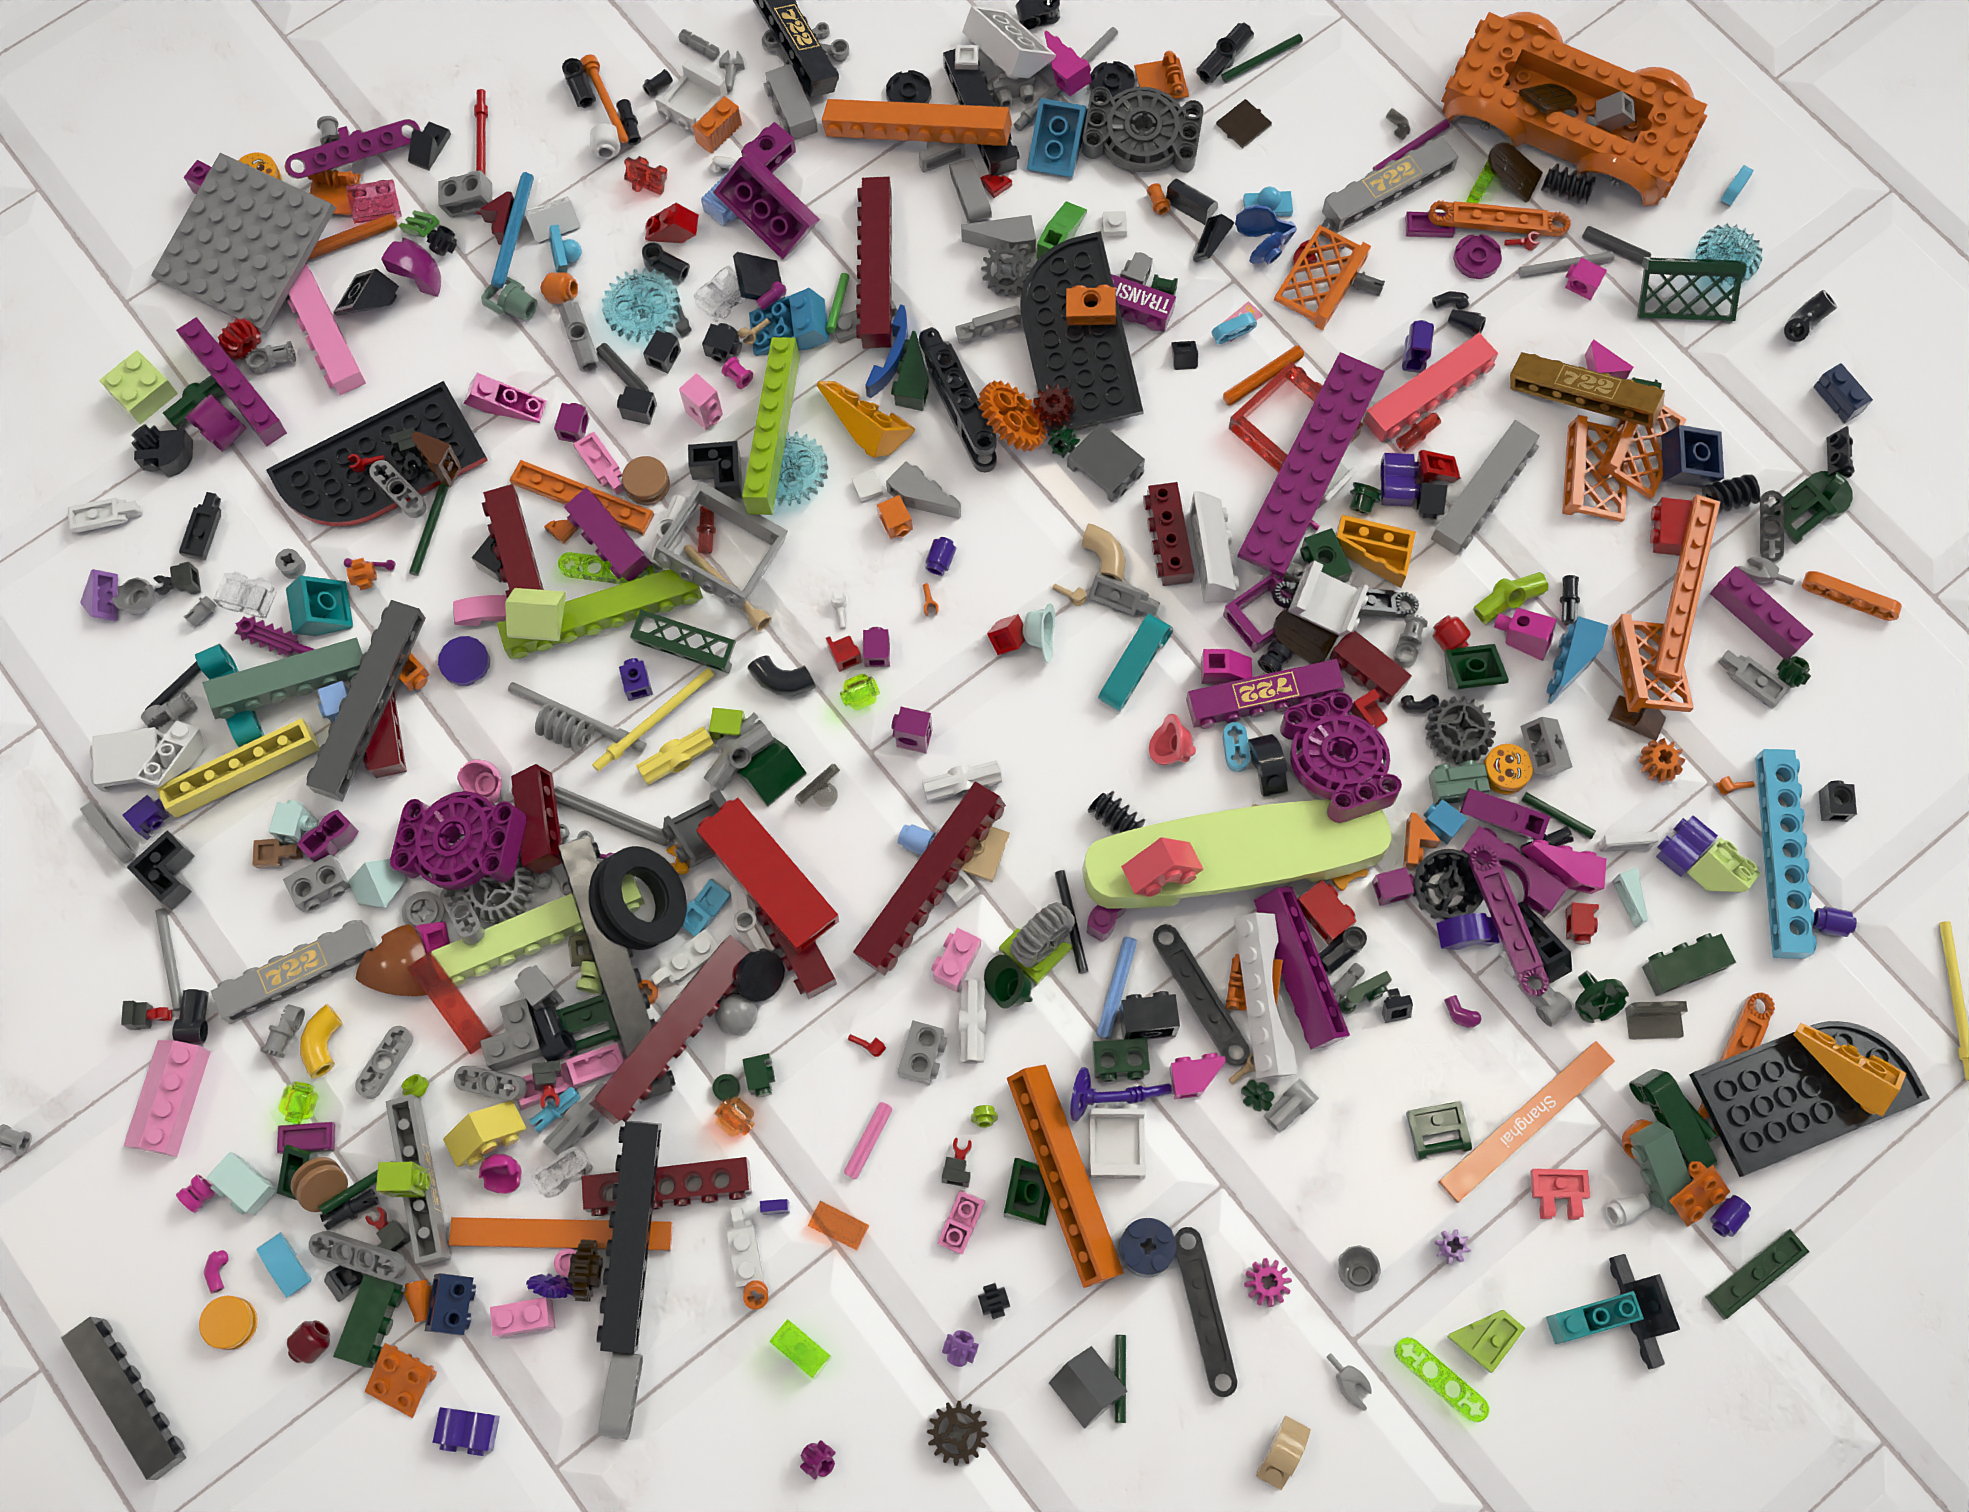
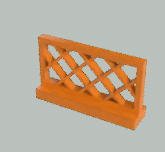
M1319 225L1276 293L1274 301L1316 322L1315 327L1323 331L1353 283L1357 272L1361 270L1367 260L1371 245L1362 242L1360 246ZM1321 234L1329 238L1331 244L1319 246L1317 240L1319 235ZM1346 247L1353 252L1349 256L1341 257L1338 248ZM1333 250L1336 258L1325 261L1322 252ZM1317 253L1320 262L1308 264L1306 256ZM1338 264L1340 273L1329 275L1327 266ZM1322 267L1325 276L1313 279L1311 270ZM1306 271L1309 280L1297 283L1295 274ZM1327 282L1329 291L1318 293L1315 284ZM1311 285L1314 295L1302 297L1299 288ZM1295 289L1297 298L1289 300L1282 295L1285 291ZM1316 300L1318 309L1314 313L1305 307L1304 302Z
M1664 405L1657 418L1662 432L1655 434L1653 428L1645 426L1648 436L1643 437L1640 436L1637 428L1639 424L1619 419L1596 472L1604 477L1610 474L1646 498H1653L1663 476L1662 450L1657 438L1669 431L1665 419H1671L1677 423L1676 426L1684 425L1687 419ZM1650 439L1654 452L1647 453L1643 441ZM1636 443L1640 455L1632 456L1629 448L1630 444ZM1656 456L1659 464L1657 469H1652L1648 457ZM1642 459L1646 471L1638 473L1634 460ZM1622 463H1628L1631 475H1627L1619 470ZM1641 476H1648L1651 484L1649 489L1642 484Z
M1578 415L1568 425L1562 514L1573 515L1577 512L1622 522L1625 520L1627 485L1612 475L1603 478L1596 472V467L1603 458V453L1597 445L1604 442L1608 446L1610 442L1609 437L1613 435L1616 427L1587 421V416ZM1588 430L1595 431L1601 439L1594 443L1588 436ZM1590 450L1600 460L1594 465L1586 457L1587 452ZM1625 462L1621 464L1619 470L1627 475L1628 463ZM1588 472H1590L1598 482L1593 487H1591L1585 480V475ZM1612 477L1619 484V490L1616 492L1606 482ZM1600 485L1609 495L1604 501L1594 491ZM1587 494L1597 504L1594 508L1583 506L1584 496ZM1612 499L1618 506V513L1611 512L1605 503Z
M1621 614L1611 630L1628 712L1638 713L1641 708L1691 712L1694 706L1685 666L1683 667L1681 680L1677 684L1674 681L1656 675L1654 676L1657 678L1652 682L1643 673V670L1646 668L1653 674L1654 665L1651 663L1656 659L1658 651L1647 642L1652 639L1658 645L1660 644L1661 637L1656 633L1663 631L1664 624L1634 621L1631 614ZM1634 629L1641 630L1647 637L1643 640L1635 633ZM1642 648L1652 657L1649 660L1645 659L1639 654V649ZM1659 680L1671 689L1668 693L1656 685ZM1647 691H1653L1661 699L1649 700ZM1675 692L1683 699L1684 703L1677 702L1670 695Z

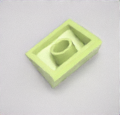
M514 588L505 601L507 636L509 638L559 641L566 592Z

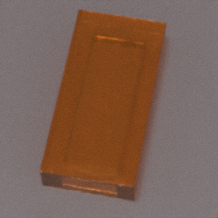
M822 1201L819 1202L807 1225L858 1251L870 1225Z

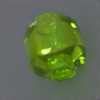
M864 673L845 680L843 691L840 692L844 705H850L856 711L875 704L877 696L880 695L878 685L873 676L869 677Z
M293 1081L292 1085H288L283 1089L278 1110L281 1114L285 1115V1121L301 1124L302 1120L313 1117L319 1095L314 1090L313 1085Z

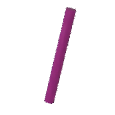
M1444 119L1372 168L1373 171H1378L1384 168L1388 162L1392 160L1397 161L1404 157L1407 152L1418 149L1449 128V121Z

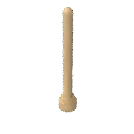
M687 544L684 546V553L699 568L731 585L691 545ZM746 601L742 610L749 616V624L757 632L764 630L771 622V617L764 610L755 609Z

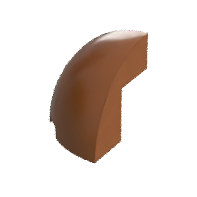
M411 924L397 927L381 936L382 942L373 951L367 950L361 959L355 979L364 986L379 992L399 996L429 995L430 978L426 953L418 933Z

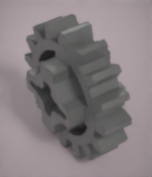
M1006 242L1003 249L997 244L996 252L991 249L988 250L990 258L983 257V261L987 266L981 267V271L987 272V274L982 279L983 281H990L987 286L988 289L996 287L995 294L997 295L1001 290L1004 291L1006 297L1011 290L1014 295H1017V288L1023 289V282L1026 280L1027 273L1031 270V267H1027L1031 263V258L1024 259L1026 251L1023 250L1019 253L1017 244L1013 249L1010 248L1009 242ZM1012 254L1014 256L1012 258H1003L1001 255ZM994 262L997 266V272L992 277L991 265ZM1020 263H1022L1023 273L1021 277L1016 272V268L1019 266ZM1001 264L1006 267L1011 265L1012 275H1009L1007 272L1003 275ZM1002 281H1011L1013 284L1001 285L999 283H1001Z

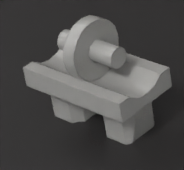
M1034 75L1029 79L1018 78L1017 80L1007 76L999 78L997 82H992L995 100L999 103L1000 107H1011L1013 105V98L1020 97L1021 102L1024 104L1034 101Z

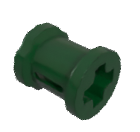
M1154 274L1151 288L1175 296L1178 278L1170 280L1160 278L1158 274Z

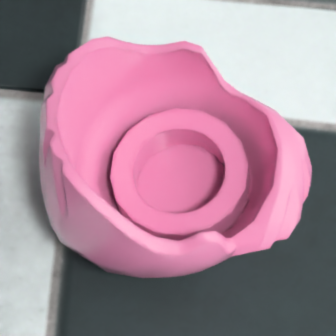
M474 759L464 764L457 775V780L462 789L478 793L491 802L497 803L502 788V779L496 766L489 761Z

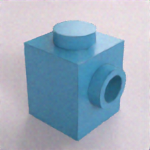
M1443 799L1437 806L1432 803L1423 815L1427 818L1425 823L1446 845H1448L1468 819Z

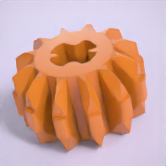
M1665 738L1660 739L1658 742L1652 740L1648 743V746L1643 747L1641 750L1643 756L1638 759V763L1644 765L1641 768V772L1648 771L1650 773L1648 780H1652L1656 776L1659 783H1663L1665 779L1670 782L1676 778V775L1682 773L1683 768L1681 766L1685 763L1686 759L1680 757L1683 749L1675 750L1673 748L1675 741L1667 745Z

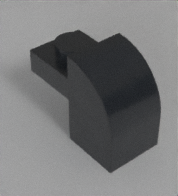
M185 429L160 431L159 449L134 451V460L143 471L156 472L161 469L167 477L176 476L183 472L192 460L193 439Z
M1273 734L1248 739L1251 762L1258 772L1262 796L1266 797L1287 792L1286 771L1288 769L1278 739Z

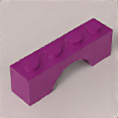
M1479 825L1461 849L1462 852L1468 855L1479 845H1487L1494 849L1500 865L1514 872L1520 879L1524 890V903L1544 918L1553 910L1568 886L1563 884L1564 882L1559 876L1547 873L1536 860L1524 857L1519 853L1517 847L1501 841L1497 838L1496 833L1489 828H1483ZM1485 853L1476 854V861L1479 864L1485 866L1490 863V859Z

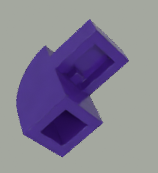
M1486 913L1465 914L1436 923L1441 949L1459 950L1472 945L1492 946L1500 943L1492 917H1487Z

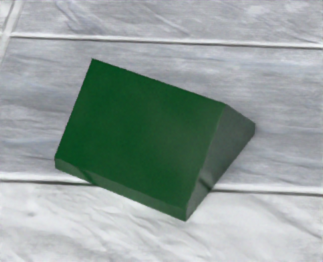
M1495 644L1462 647L1454 650L1446 649L1444 651L1448 689H1465L1506 684L1509 682Z
M774 738L775 742L751 757V761L746 767L740 768L737 771L740 778L767 807L807 774L790 749L776 738Z
M1015 1158L1004 1217L1046 1226L1051 1199L1039 1166L1035 1163Z

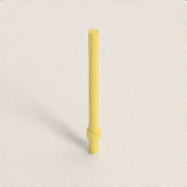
M710 668L705 669L617 744H611L606 749V753L592 764L593 768L599 772L612 760L617 761L624 755V750L714 676Z
M1950 921L1940 922L1939 925L1960 1043L1958 1055L1959 1060L1963 1061L1965 1079L1969 1081V1026L1952 926Z

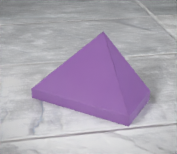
M95 569L91 570L80 601L90 617L110 621L118 620V608L112 602V597L118 596V574Z

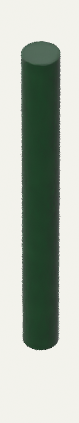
M1297 34L1221 74L1222 80L1226 83L1302 43L1303 38L1301 34Z
M442 483L439 484L409 573L414 576H419L449 489L448 486Z

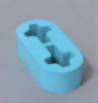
M1743 165L1722 196L1721 201L1731 206L1754 170Z
M1248 312L1217 325L1211 331V334L1217 344H1223L1249 333L1258 324L1253 314Z
M1231 722L1226 725L1222 737L1225 760L1230 770L1240 772L1247 768L1250 761L1247 731L1241 723ZM1231 730L1241 734L1238 736L1237 744H1234L1233 736H1228ZM1235 750L1239 751L1240 758H1244L1241 764H1237L1236 760H1232L1235 756Z

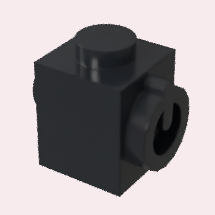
M719 323L718 325L710 324L702 346L705 356L723 363L732 357L739 356L742 342H740L738 331L734 327L725 323Z

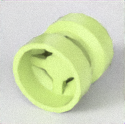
M583 961L580 967L582 975L577 980L575 988L587 993L602 994L603 988L594 962Z

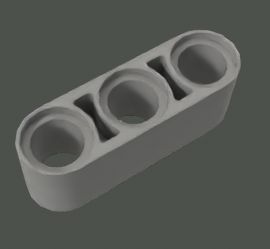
M973 159L949 164L950 175L967 222L975 223L992 218L991 207Z
M613 1352L599 1420V1436L625 1440L629 1438L642 1371L643 1355Z

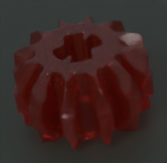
M1058 383L1054 389H1051L1050 385L1047 384L1046 392L1040 389L1037 391L1039 397L1033 399V404L1036 405L1033 410L1034 414L1039 415L1040 422L1047 419L1048 426H1052L1053 421H1057V424L1061 426V418L1065 420L1070 419L1069 412H1074L1075 410L1074 405H1072L1074 397L1068 395L1069 389L1067 387L1060 391ZM1053 402H1057V403H1058V404H1055L1054 408H1051V407H1050V406L1053 405Z

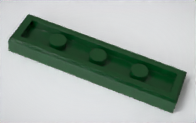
M1788 1229L1713 1289L1705 1298L1723 1320L1728 1319L1810 1251L1795 1233Z

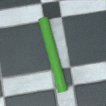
M841 273L826 325L828 333H834L850 278L847 273Z

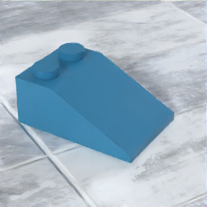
M1043 98L1039 99L1027 170L1073 178L1083 140L1088 110L1085 105Z

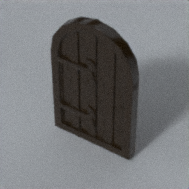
M1556 84L1533 86L1520 89L1518 92L1520 96L1544 114L1570 109L1577 102L1576 96L1570 90Z
M1501 142L1496 144L1489 152L1488 163L1492 173L1524 202H1528L1543 172L1509 143Z
M1289 608L1281 611L1273 625L1276 640L1310 664L1324 662L1339 635L1288 612Z

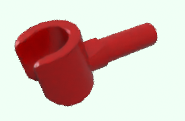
M1533 231L1529 233L1527 238L1505 240L1504 245H1520L1532 251L1540 243L1534 241L1540 234Z
M351 454L347 457V460L350 463H356L349 466V468L356 473H360L367 465L379 460L385 461L384 455L361 459L357 454Z
M852 1034L848 1036L849 1041L862 1046L874 1057H879L886 1049L884 1043L876 1037L871 1043H868L866 1040Z

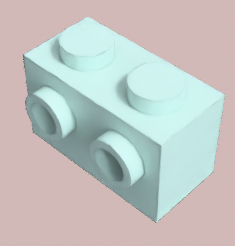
M288 800L287 803L277 802L268 832L283 845H298L299 840L305 833L318 827L319 821L300 802Z
M229 1152L206 1177L213 1183L210 1188L221 1197L228 1196L233 1201L230 1206L241 1215L246 1212L255 1216L277 1191L274 1185L240 1155Z

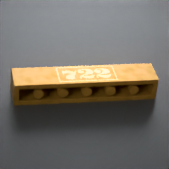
M1521 352L1510 373V389L1650 428L1654 427L1664 406L1665 390L1659 389L1656 386L1636 383L1630 379H1621L1607 373L1588 370L1581 366L1565 364L1559 360L1543 358L1536 354Z

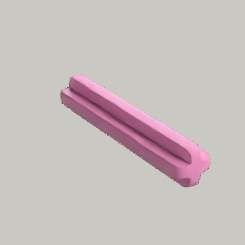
M884 1102L878 1104L844 1170L845 1175L848 1177L858 1178L892 1112L890 1105Z

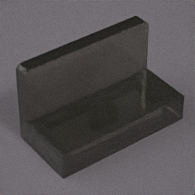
M1687 1001L1633 1002L1625 1008L1628 1036L1631 1040L1682 1038L1684 1036L1681 1016L1688 1012Z

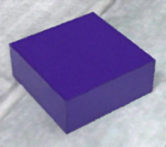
M788 1199L760 1201V1213L762 1215L790 1213V1201Z

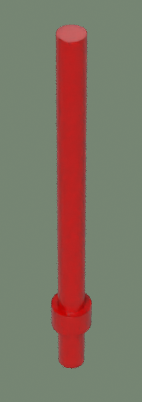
M477 89L476 104L474 105V116L476 117V171L481 170L486 176V118H488V106L486 105V91L484 89Z

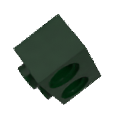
M1147 1038L1093 1041L1094 1077L1101 1078V1082L1117 1081V1077L1128 1076V1080L1144 1079V1075L1149 1074L1150 1063ZM1130 1054H1137L1141 1057L1142 1063L1138 1066H1132L1127 1061V1057ZM1103 1056H1111L1115 1061V1065L1111 1068H1106L1102 1066L1100 1059Z

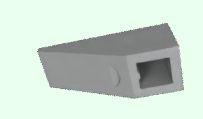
M905 461L886 480L887 492L893 497L900 495L905 507L957 519L961 518V503L953 495L948 496L943 492L942 487L935 480L930 481L926 478L918 466H912Z

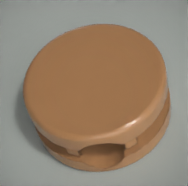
M637 457L631 460L622 472V483L626 494L637 504H656L669 491L670 479L664 464L654 457Z
M318 1157L307 1161L298 1168L291 1180L292 1194L301 1207L309 1212H321L318 1208L319 1205L348 1188L346 1174L336 1161L328 1157Z

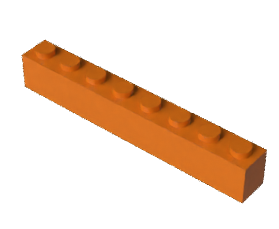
M827 99L822 116L826 137L935 141L1007 146L1012 127L1009 107Z
M1046 1064L1024 1068L1006 1079L1083 1288L1106 1282L1124 1274Z

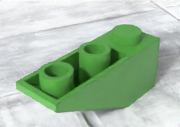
M1066 201L1048 222L1039 238L1036 259H1039L1057 244L1074 238L1087 213V209Z

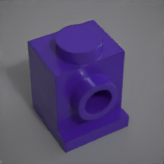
M637 658L625 660L623 662L624 665L619 666V671L628 701L653 695L644 661H639Z
M149 795L143 797L122 814L132 828L146 840L151 838L148 833L161 827L164 820L169 817L161 799L158 798L155 801Z

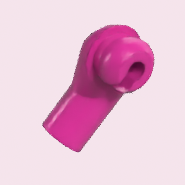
M224 1250L213 1251L209 1254L203 1271L211 1294L224 1289L219 1274L220 1266L226 1265L229 1261L228 1254Z

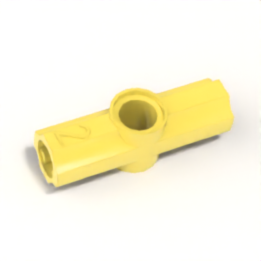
M702 726L680 740L673 739L661 746L658 753L640 762L636 767L647 785H650L671 772L677 773L684 770L692 763L694 758L712 749L715 745L706 729Z

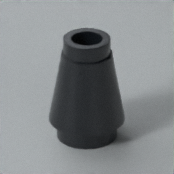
M1454 309L1448 318L1449 324L1471 336L1479 332L1481 334L1486 322V317L1481 316V313Z

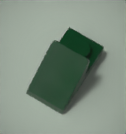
M288 1144L284 1146L277 1194L297 1200L291 1191L292 1177L300 1166L311 1159L317 1158L313 1153Z

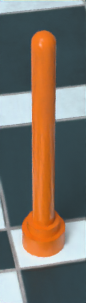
M586 55L580 60L585 74L591 77L612 125L616 126L619 141L627 143L628 136L599 75V61L595 55Z

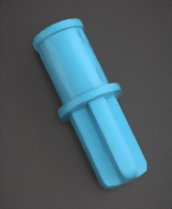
M569 1087L559 1095L558 1108L555 1107V1100L552 1102L548 1101L545 1109H542L534 1117L530 1118L529 1122L533 1126L543 1119L541 1123L534 1127L538 1133H541L557 1118L561 1119L563 1117L562 1114L580 1100V1094L575 1088Z

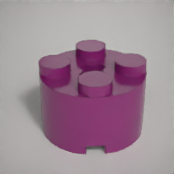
M211 393L185 417L221 452H224L247 429Z

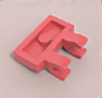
M1530 1170L1532 1198H1540V1219H1552V1217L1556 1216L1554 1199H1568V1220H1580V1217H1584L1582 1199L1590 1198L1588 1170Z

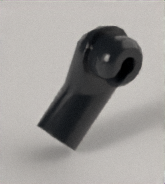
M1448 291L1432 298L1433 306L1436 309L1450 303H1456V307L1459 310L1468 308L1470 305L1468 301L1469 296L1463 292Z
M1431 694L1421 701H1414L1412 695H1406L1400 700L1401 708L1406 713L1423 714L1439 705V699L1435 694Z

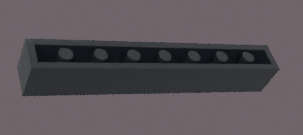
M629 1120L619 1130L618 1142L623 1143L622 1154L617 1155L615 1171L619 1172V1181L614 1183L612 1199L616 1200L615 1211H611L609 1228H613L612 1240L608 1239L606 1256L610 1257L609 1268H605L603 1274V1285H607L606 1297L602 1296L600 1302V1314H604L603 1325L598 1326L596 1338L597 1343H601L600 1351L634 1354L638 1350L662 1123Z

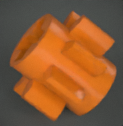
M364 557L351 560V567L346 568L351 586L357 585L360 591L372 588L373 581L377 580V573L373 562L367 563Z

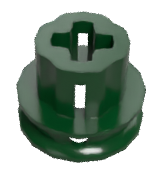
M1353 482L1354 488L1349 493L1354 496L1349 508L1353 511L1370 515L1374 503H1380L1379 496L1383 494V491L1367 484Z

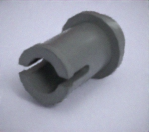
M1363 271L1362 273L1357 272L1352 286L1357 287L1356 290L1363 289L1380 296L1385 281L1365 275Z

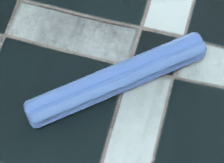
M1131 937L1123 938L1098 1026L1097 1036L1103 1039H1110L1137 945V940Z

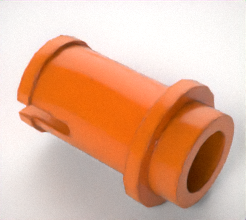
M1159 183L1151 184L1146 191L1153 203V211L1158 215L1166 214L1170 210V200L1166 199Z

